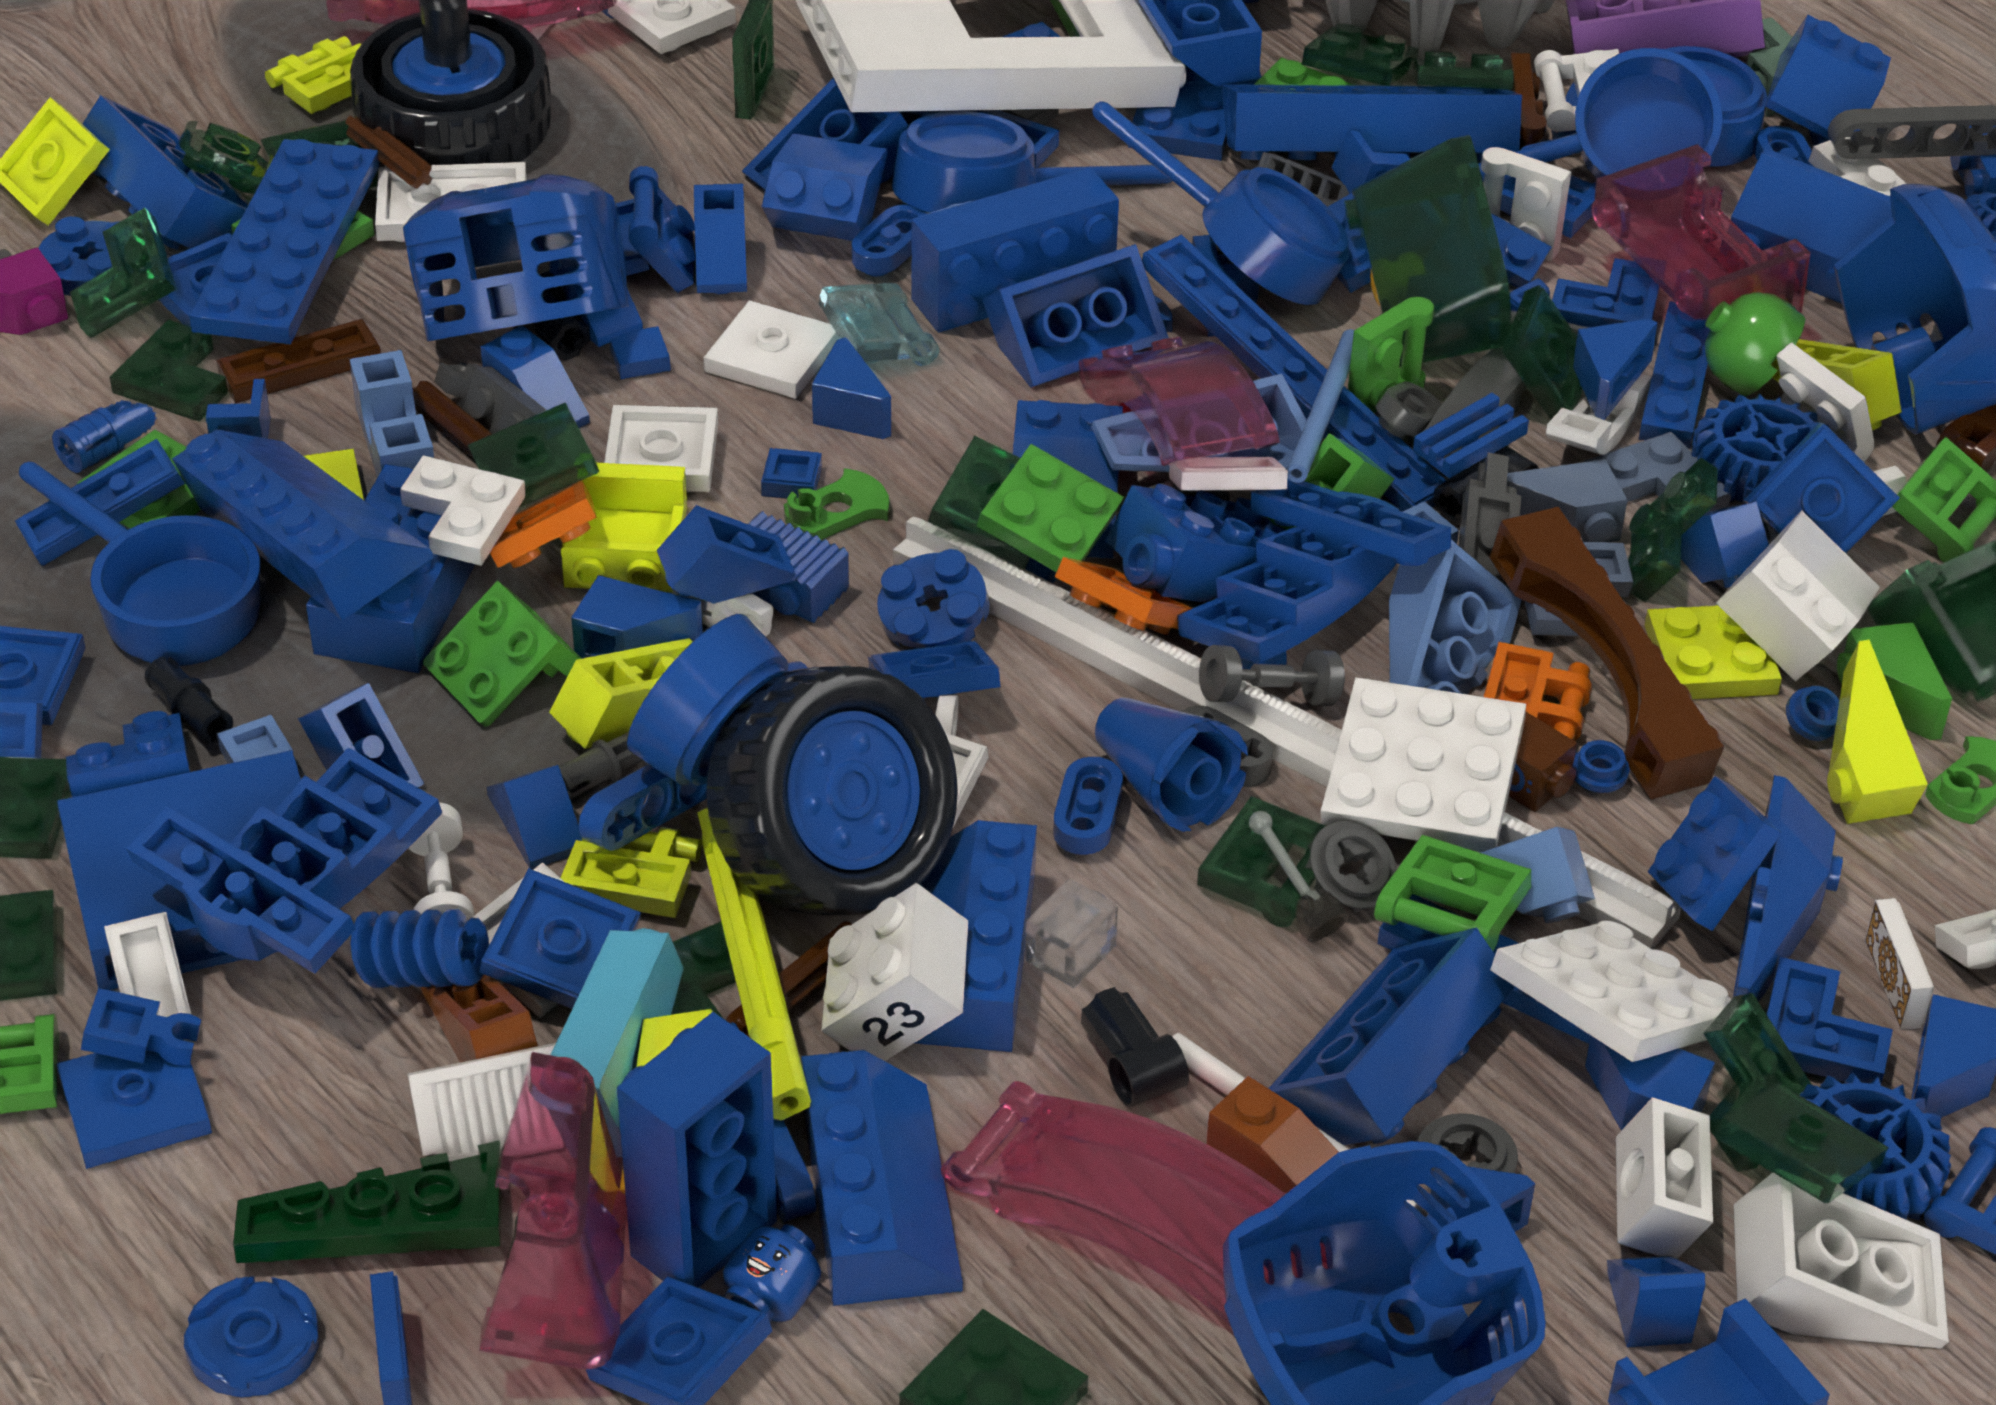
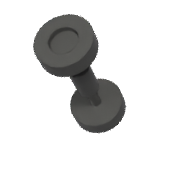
M1211 645L1205 650L1201 658L1199 683L1202 694L1208 701L1231 702L1237 696L1242 680H1249L1252 686L1290 688L1294 682H1301L1303 695L1309 704L1314 706H1332L1337 703L1342 695L1345 683V670L1343 661L1336 651L1320 649L1312 650L1306 656L1302 671H1294L1291 665L1253 664L1250 669H1242L1239 653L1234 647Z

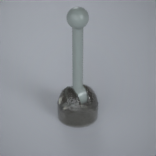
M1264 811L1253 813L1249 819L1250 829L1254 833L1262 835L1301 896L1296 904L1295 911L1299 928L1310 942L1318 941L1331 935L1347 921L1348 913L1331 892L1321 889L1311 891L1271 829V816Z

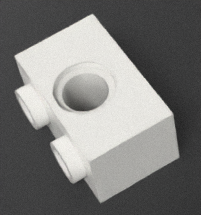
M1652 1097L1616 1136L1618 1244L1657 1256H1672L1678 1259L1713 1223L1710 1115Z

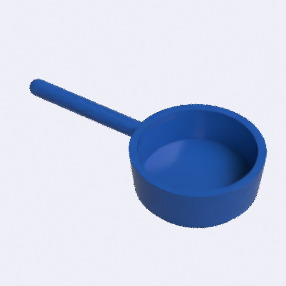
M1677 46L1665 49L1678 53L1698 65L1711 79L1721 101L1723 113L1721 135L1714 152L1703 166L1733 165L1755 154L1758 133L1763 129L1766 112L1765 104L1767 101L1766 89L1758 75L1739 59L1714 49L1696 46ZM1548 140V141H1543V142H1539V143H1534V144L1526 145V146L1522 147L1521 150L1526 149V148H1530V147H1533V146H1536V145H1539V144H1542V143H1546V142H1549V141H1552V140Z
M1633 49L1608 59L1588 77L1581 89L1576 104L1575 134L1526 148L1516 153L1547 163L1580 152L1591 173L1599 181L1610 185L1612 190L1635 197L1660 196L1673 192L1688 183L1711 157L1721 135L1723 124L1722 105L1711 79L1690 59L1665 49ZM1481 163L1442 175L1438 180L1439 189L1445 193H1450L1484 182L1485 173L1481 169Z
M1100 101L1093 106L1092 113L1096 120L1204 206L1202 216L1209 235L1219 249L1241 271L1267 290L1289 301L1303 305H1315L1322 301L1348 259L1349 241L1340 221L1319 198L1288 176L1263 167L1239 172L1220 192H1217L1109 103Z
M949 111L918 118L902 132L898 143L892 178V190L906 204L930 213L947 208L953 204L975 201L1089 167L1096 172L1106 185L1168 184L1172 180L1153 165L1035 168L1034 144L1026 135V132L1016 123L986 113Z
M27 461L19 467V476L24 482L108 542L93 564L90 581L108 634L123 651L149 663L160 657H165L168 661V658L171 657L179 666L193 665L214 659L228 652L252 630L260 612V558L253 541L240 529L221 520L187 515L159 518L126 529L35 462Z
M735 614L726 617L695 639L662 674L634 717L628 732L627 748L630 752L679 785L693 784L699 786L706 784L714 744L724 722L751 694L764 686L772 678L779 677L784 672L808 667L800 661L788 663L787 659L747 616Z

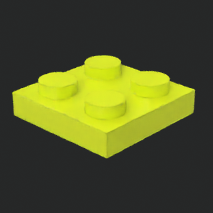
M50 97L0 158V183L37 219L49 226L58 213L67 206L71 197L88 176L97 169L99 163L110 149L66 108Z
M1718 605L1647 609L1644 624L1647 635L1652 643L1660 648L1664 660L1679 682L1687 687L1692 700L1779 694L1782 677L1777 663Z

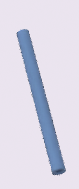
M1352 329L1344 331L1287 467L1288 478L1292 482L1301 483L1306 480L1349 374L1354 333Z

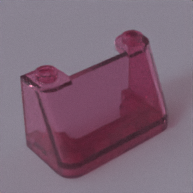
M1698 144L1596 179L1595 201L1591 207L1595 223L1599 228L1605 229L1629 256L1675 301L1677 307L1683 313H1686L1693 319L1707 320L1711 312L1721 302L1725 301L1730 305L1741 295L1753 292L1774 294L1792 304L1798 312L1802 313L1810 252L1797 239L1761 250L1720 210L1723 190L1718 185L1709 187L1703 167L1711 165V156Z
M532 1052L496 1169L495 1187L508 1189L511 1182L520 1188L526 1199L521 1203L516 1216L514 1236L492 1305L487 1307L481 1326L479 1351L577 1369H595L605 1365L611 1359L620 1333L626 1196L620 1191L622 1171L594 1079L579 1062L568 1057H556Z

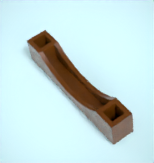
M1559 507L1501 520L1489 557L1515 597L1541 606L1546 612H1550L1563 620L1562 622L1584 639L1605 663L1620 690L1626 711L1627 740L1624 754L1629 768L1649 798L1652 800L1709 784L1724 749L1717 730L1709 725L1693 702L1689 690L1674 675L1664 660L1660 648L1652 643L1637 621L1631 606L1625 604L1610 582L1604 567L1596 562L1583 543L1577 528L1569 523Z

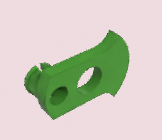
M843 468L842 477L832 484L818 490L809 488L798 489L799 498H797L794 492H791L787 497V503L784 504L786 524L791 523L794 529L800 527L803 533L808 531L812 537L817 535L820 540L866 520L881 519L888 521L889 495L884 486L866 473ZM832 502H842L850 506V508L843 512H830L825 510L823 506Z
M1965 736L1963 747L1966 753L1928 784L1925 796L1944 815L1973 825L1996 805V741L1983 737ZM1978 775L1988 778L1993 786L1979 788L1980 779Z

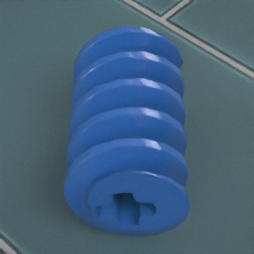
M449 909L443 914L439 910H425L422 914L417 910L404 911L401 915L397 911H383L380 915L375 911L362 912L355 920L354 926L356 930L351 934L350 942L352 960L361 980L373 988L389 986L400 988L410 987L411 985L414 987H430L432 985L436 987L452 985L458 987L473 986L484 975L479 973L481 960L489 947L486 925L479 918L471 917L467 920L466 915L459 909Z

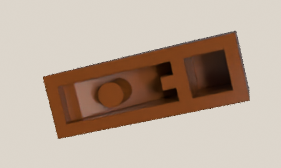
M484 974L482 979L473 986L458 987L452 985L436 987L432 985L430 987H421L422 993L459 1062L538 1046L529 1010L495 978Z
M1249 1076L1209 1112L1205 1162L1270 1205L1276 1203L1296 1185L1339 1153L1297 1106Z

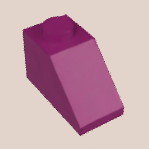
M38 247L0 259V332L23 335L68 319L61 279Z

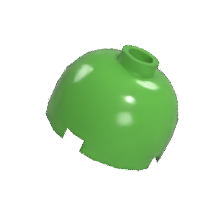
M1753 292L1741 295L1730 305L1725 301L1721 302L1711 312L1705 324L1710 329L1705 342V356L1712 373L1726 387L1744 397L1758 391L1778 371L1771 366L1777 358L1776 355L1791 342L1795 345L1797 344L1803 332L1805 316L1798 312L1792 304L1774 294Z

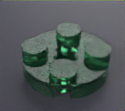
M198 121L187 122L179 140V146L185 152L182 162L190 169L199 173L209 174L210 171L229 178L228 183L235 189L247 194H255L274 156L271 154L268 161L258 155L261 148L260 144L227 127L209 123L207 130L204 131L196 129Z

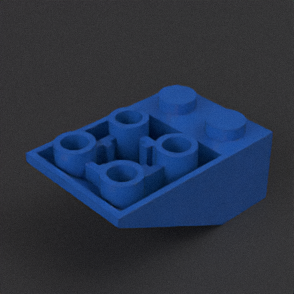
M1157 484L1155 489L1132 485L1106 542L1123 558L1128 543L1139 533L1158 534L1166 537L1173 550V568L1167 582L1155 590L1162 597L1205 602L1217 598V577L1256 562V541L1286 531V529L1274 525L1266 516L1253 513L1251 511V500L1240 497L1236 502L1222 500L1218 496L1206 491H1198L1196 495L1181 493L1175 488L1164 484Z

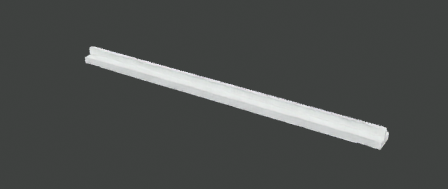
M913 516L906 522V539L893 549V564L900 565L913 557L928 553H940L948 549L960 551L966 557V561L975 566L984 579L989 596L990 614L1178 711L1198 705L1208 706L1222 712L1265 736L1273 746L1272 759L1327 787L1341 729L1256 686H1252L1244 680L1241 682L1237 696L1231 702H1210L1203 696L1200 688L1199 667L1201 658L1146 630L1142 631L1128 626L1115 619L1114 614L1102 608L1083 603L1070 596L1069 591L966 539L929 522H925L923 519ZM1504 813L1497 847L1542 831ZM1581 851L1595 899L1579 904L1580 913L1577 916L1592 924H1598L1600 921L1620 923L1633 932V938L1654 949L1679 919L1681 907L1674 899Z

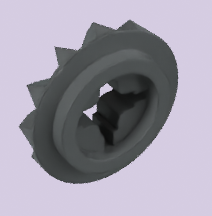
M1337 821L1321 829L1308 845L1310 858L1305 868L1314 873L1316 878L1314 890L1323 889L1332 897V907L1343 904L1350 907L1354 914L1366 908L1372 907L1375 909L1379 894L1397 870L1394 856L1380 835L1371 828L1357 822ZM1361 859L1365 862L1359 867L1360 870L1355 875L1352 873L1345 876L1344 874L1341 875L1338 871L1343 862L1350 863L1354 861L1356 863Z
M1458 1113L1440 1117L1429 1123L1422 1130L1417 1140L1440 1145L1457 1158L1463 1157L1465 1152L1469 1153L1473 1146L1476 1147V1159L1468 1163L1467 1166L1515 1173L1518 1152L1512 1137L1500 1125L1482 1116Z

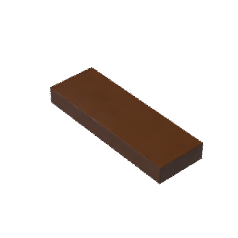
M359 319L295 337L291 344L274 343L216 361L219 376L234 402L239 403L251 399L254 379H265L267 394L350 371L349 359L381 354V348L364 320Z

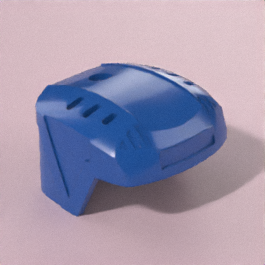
M545 174L532 180L465 192L451 191L432 200L415 212L403 227L410 270L421 309L427 342L629 307L622 243L623 236L617 205L613 196L595 183L570 176ZM559 259H574L578 262V269L565 275L544 278L538 273L539 265L544 262ZM517 260L522 262L523 271L477 279L476 267ZM457 279L461 285L460 291L443 296L442 280ZM579 285L583 289L581 297L569 301L547 303L543 299V292L549 288ZM460 304L465 308L463 319L445 322V306Z
M1902 184L1890 189L1892 217L1833 266L1846 322L1855 347L1892 353L1902 411L1896 414V417L1910 432L1918 435L1936 426L1949 423L1962 416L1996 404V240L1981 221L1977 210L1962 197L1931 185ZM1927 313L1931 316L1942 337L1941 340L1932 343L1928 333L1921 326L1919 319L1922 314ZM1899 323H1904L1910 331L1897 335L1896 326ZM1875 332H1880L1886 340L1874 344L1872 336Z
M1410 1141L1374 1148L1368 1145L1339 1152L1271 1207L1247 1218L1230 1231L1223 1244V1281L1226 1298L1224 1309L1246 1363L1271 1405H1491L1496 1394L1538 1350L1545 1338L1546 1321L1542 1292L1533 1265L1501 1205L1473 1171L1454 1154L1440 1145L1429 1142ZM1432 1168L1440 1169L1459 1185L1468 1196L1470 1204ZM1419 1184L1427 1185L1448 1203L1455 1212L1457 1220ZM1406 1200H1413L1438 1222L1441 1229L1438 1230ZM1320 1243H1323L1325 1246L1328 1269H1325L1322 1265ZM1291 1252L1295 1255L1297 1277L1292 1272ZM1264 1266L1268 1270L1269 1284L1265 1281ZM1482 1301L1469 1316L1466 1314L1462 1305ZM1523 1301H1524L1525 1307H1526L1527 1322H1526V1315H1525V1310H1524V1306H1523ZM1388 1313H1400L1407 1317L1413 1324L1414 1335H1406L1396 1330L1390 1323ZM1509 1315H1510V1318H1511V1321H1512V1328H1513V1335H1514V1344H1513L1512 1328H1511V1324H1510V1320H1509Z

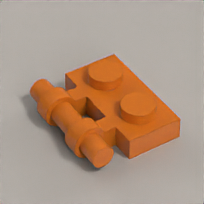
M1498 642L1484 697L1525 703L1526 712L1573 741H1576L1580 737L1584 725L1581 709L1588 704L1592 692V683L1589 680L1590 668L1582 662L1572 663L1568 671L1551 668L1553 652ZM1544 695L1557 697L1560 703L1555 704L1543 701Z

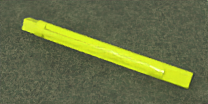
M707 807L697 812L702 830L703 849L749 1037L771 1052L773 1118L782 1121L809 1108L811 1099L758 894L749 890L726 863L715 840Z

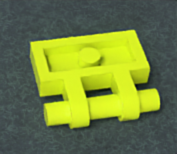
M346 36L334 41L328 38L315 43L312 50L298 57L291 54L278 60V66L265 71V79L271 88H276L283 84L284 94L310 114L325 110L332 104L351 96L350 68L356 51L361 44L358 43L352 46Z
M661 827L658 832L649 831L620 849L609 851L582 838V841H575L560 878L565 883L639 912L676 918L691 878L690 861H699L702 840L681 836L678 829Z

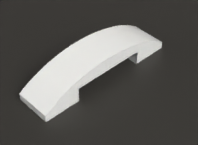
M1641 374L1605 420L1594 415L1586 396L1572 411L1561 408L1547 424L1546 436L1550 440L1596 454L1605 455L1609 453L1619 443L1631 425L1650 387L1652 377Z

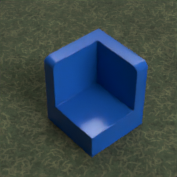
M1349 130L1331 168L1350 194L1381 175H1384L1390 183L1407 180L1414 165L1408 156L1403 153L1373 152L1359 131Z
M254 379L250 403L208 404L206 412L208 434L218 429L268 439L271 415L265 379Z

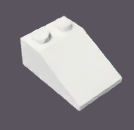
M1801 511L1719 598L1716 604L1766 651L1794 681H1797L1831 653L1861 619L1880 587Z
M1782 1167L1776 1169L1734 1204L1737 1302L1746 1298L1770 1326L1793 1335L1941 1349L1949 1343L1939 1233Z

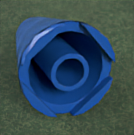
M1125 697L1112 701L1102 710L1095 726L1097 743L1112 762L1120 768L1122 774L1157 817L1165 824L1182 832L1192 831L1188 826L1199 822L1208 826L1217 821L1233 805L1244 785L1246 772L1240 769L1241 752L1247 756L1248 752L1247 745L1239 732L1229 725L1217 720Z

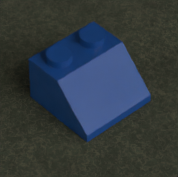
M1807 15L1780 55L1765 107L1829 139L1828 126L1838 114L1851 109L1872 108L1885 83L1891 57L1883 54L1877 46L1867 42L1862 43L1841 32L1833 23L1820 21Z
M793 133L772 162L761 206L771 226L852 241L872 221L888 151L884 148Z

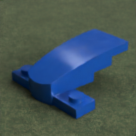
M1287 478V489L1254 490L1251 492V511L1253 513L1272 518L1274 523L1280 526L1297 527L1256 541L1255 563L1217 577L1216 599L1178 615L1179 636L1207 646H1232L1237 650L1240 658L1261 664L1307 640L1340 618L1365 598L1391 572L1397 563L1404 566L1423 565L1428 562L1430 557L1450 549L1451 527L1401 512L1392 504L1376 497L1350 492H1336L1304 481L1295 483L1289 480V478Z
M348 747L317 782L304 775L274 811L261 805L231 843L167 805L128 845L126 850L133 863L184 893L200 935L214 948L237 958L260 961L278 951L316 974L356 930L351 916L340 910V908L391 866L443 812L437 798Z

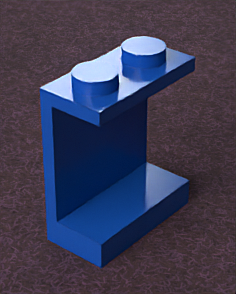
M1744 1298L1724 1308L1716 1341L1646 1376H1643L1628 1357L1617 1361L1608 1403L1609 1405H1827L1830 1394L1748 1300Z

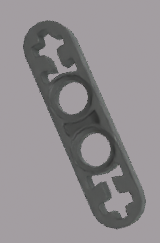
M1996 106L1851 109L1838 114L1830 122L1828 137L1837 154L1846 159L1996 154V127H1993L1996 126ZM1956 124V128L1950 136L1944 139L1933 138L1935 131L1941 126ZM1901 125L1910 126L1908 133L1903 138L1894 141L1887 140L1888 134L1894 128Z

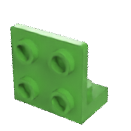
M497 580L425 657L423 664L479 723L488 727L541 670L551 678L558 671L567 677L575 661L582 658L528 604Z

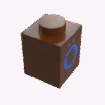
M1526 712L1508 796L1533 812L1538 811L1553 797L1561 798L1569 790L1576 776L1573 763L1577 742Z

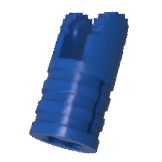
M124 400L111 404L106 408L99 407L91 411L90 414H85L78 418V420L68 423L65 427L55 430L52 434L53 446L62 463L70 471L79 473L88 466L90 467L100 460L111 456L112 453L122 450L125 444L140 437L147 430H151L157 419L155 417L156 412H153V407H148L147 404H131L130 401Z

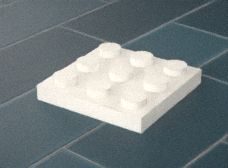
M1355 677L1321 808V825L1327 826L1337 821H1353L1371 828L1380 835L1418 841L1423 834L1477 851H1486L1497 847L1526 719V704Z
M1600 921L1598 924L1574 930H1564L1562 933L1538 939H1528L1526 942L1498 948L1490 969L1631 1062L1739 1031L1748 1011L1746 1007L1728 997V991L1723 986L1710 980L1697 978L1681 968L1680 962L1676 957L1667 952L1647 947L1633 938V932L1629 928L1613 921Z

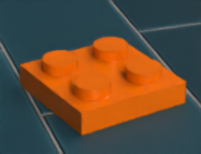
M583 480L514 514L490 552L497 568L509 562L512 568L523 566L541 555L540 546L558 537L562 543L571 541L583 535L591 528L588 522L597 517L592 497Z
M1063 557L1055 574V578L1073 586L1069 593L1070 596L1093 607L1100 608L1102 604L1116 610L1115 619L1138 630L1145 631L1147 627L1158 633L1168 635L1171 628L1178 629V615L1193 609L1174 598L1162 597L1155 589L1132 586L1124 573L1112 567Z

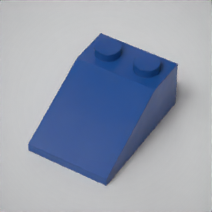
M833 77L742 172L749 180L765 191L772 162L794 133L887 149L888 155L881 183L893 176L899 138L909 125L898 111L851 112Z
M1018 400L1012 469L1029 445L1033 444L1118 493L1119 470H1112L1091 426L1095 420L1123 414V406H1109L1099 403L1075 404L1046 400ZM1116 515L1087 557L1113 558L1114 549L1106 542V539L1116 520ZM1006 544V552H1007L1008 550H1010V549L1013 548L1012 546H1010V545H1008V544Z

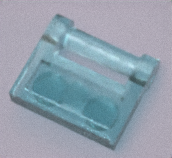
M879 283L822 287L818 304L839 338L847 337L866 363H876L882 360L911 359L916 365L925 366L934 362L940 353V348L933 336L923 332L907 307L908 298L898 284Z

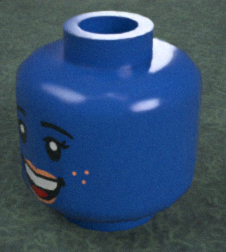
M787 1224L783 1225L780 1230L768 1226H760L753 1229L724 1267L723 1277L728 1287L725 1293L726 1299L767 1314L769 1321L782 1323L791 1320L821 1279V1267L812 1254L815 1250V1244L801 1230Z

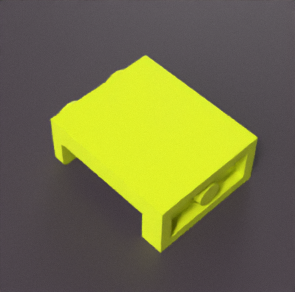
M578 462L575 475L576 482L583 480L592 497L597 518L588 522L591 528L586 533L571 541L562 543L561 557L564 588L590 589L597 576L600 575L673 593V589H671L666 581V573L657 549L686 517L687 491L685 467Z

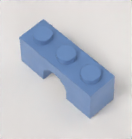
M402 350L349 359L356 411L376 476H379L385 464L414 469L423 455L434 458L433 445L423 415L416 414L412 381Z

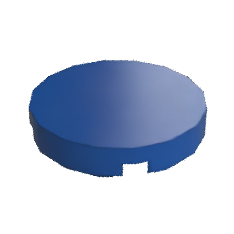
M254 1276L236 1278L209 1291L194 1305L188 1317L189 1325L184 1334V1349L187 1362L196 1378L217 1393L240 1398L267 1395L292 1384L310 1367L319 1348L317 1312L304 1291L287 1280L271 1277L272 1283L265 1281L255 1282Z

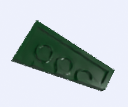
M500 1140L478 1145V1155L449 1162L447 1153L420 1158L421 1168L385 1176L382 1167L356 1173L357 1177L349 1181L345 1186L328 1189L322 1181L239 1199L237 1201L233 1240L236 1264L500 1246L502 1177Z

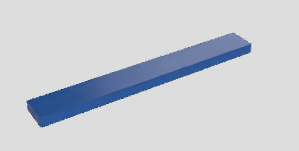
M1182 234L1144 252L1142 263L1145 270L1260 379L1283 374L1307 420L1327 369ZM1343 386L1323 438L1325 439L1329 433L1361 451L1395 478L1383 495L1401 512L1424 501L1432 508L1436 506L1433 503L1434 489L1446 480L1401 438L1384 429L1378 421L1379 418Z

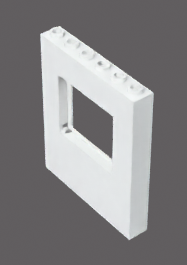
M795 0L851 112L1093 108L1100 101L1107 102L1114 108L1175 107L1179 88H1182L1186 81L1185 64L1171 54L1138 0H1059L1081 37L970 38L950 0Z

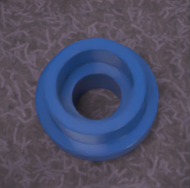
M1822 686L1801 688L1788 699L1786 716L1792 728L1804 738L1812 741H1824L1835 733L1840 700L1832 691Z
M1604 740L1588 742L1574 757L1573 768L1576 770L1574 780L1587 790L1597 793L1613 792L1622 788L1628 780L1629 764L1625 754L1619 746L1612 742Z

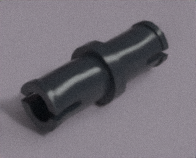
M160 657L149 664L145 671V683L166 701L167 711L170 714L180 713L181 721L187 722L204 742L209 743L211 739L213 744L218 743L217 733L233 728L232 716L212 699L210 689L200 679L190 678L173 658L169 657L167 661L165 657Z

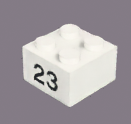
M915 883L897 896L889 897L882 901L874 911L854 924L839 929L830 938L828 946L829 956L826 987L823 994L824 1008L821 1031L850 1051L866 1050L886 1061L962 1014L968 920L918 883Z

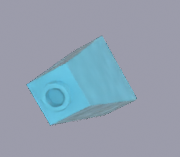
M646 928L635 931H609L541 1073L538 1087L572 1154L622 1157L617 1087L622 1083L627 1074L637 1066L643 1019L671 1015L684 969L669 933H660Z

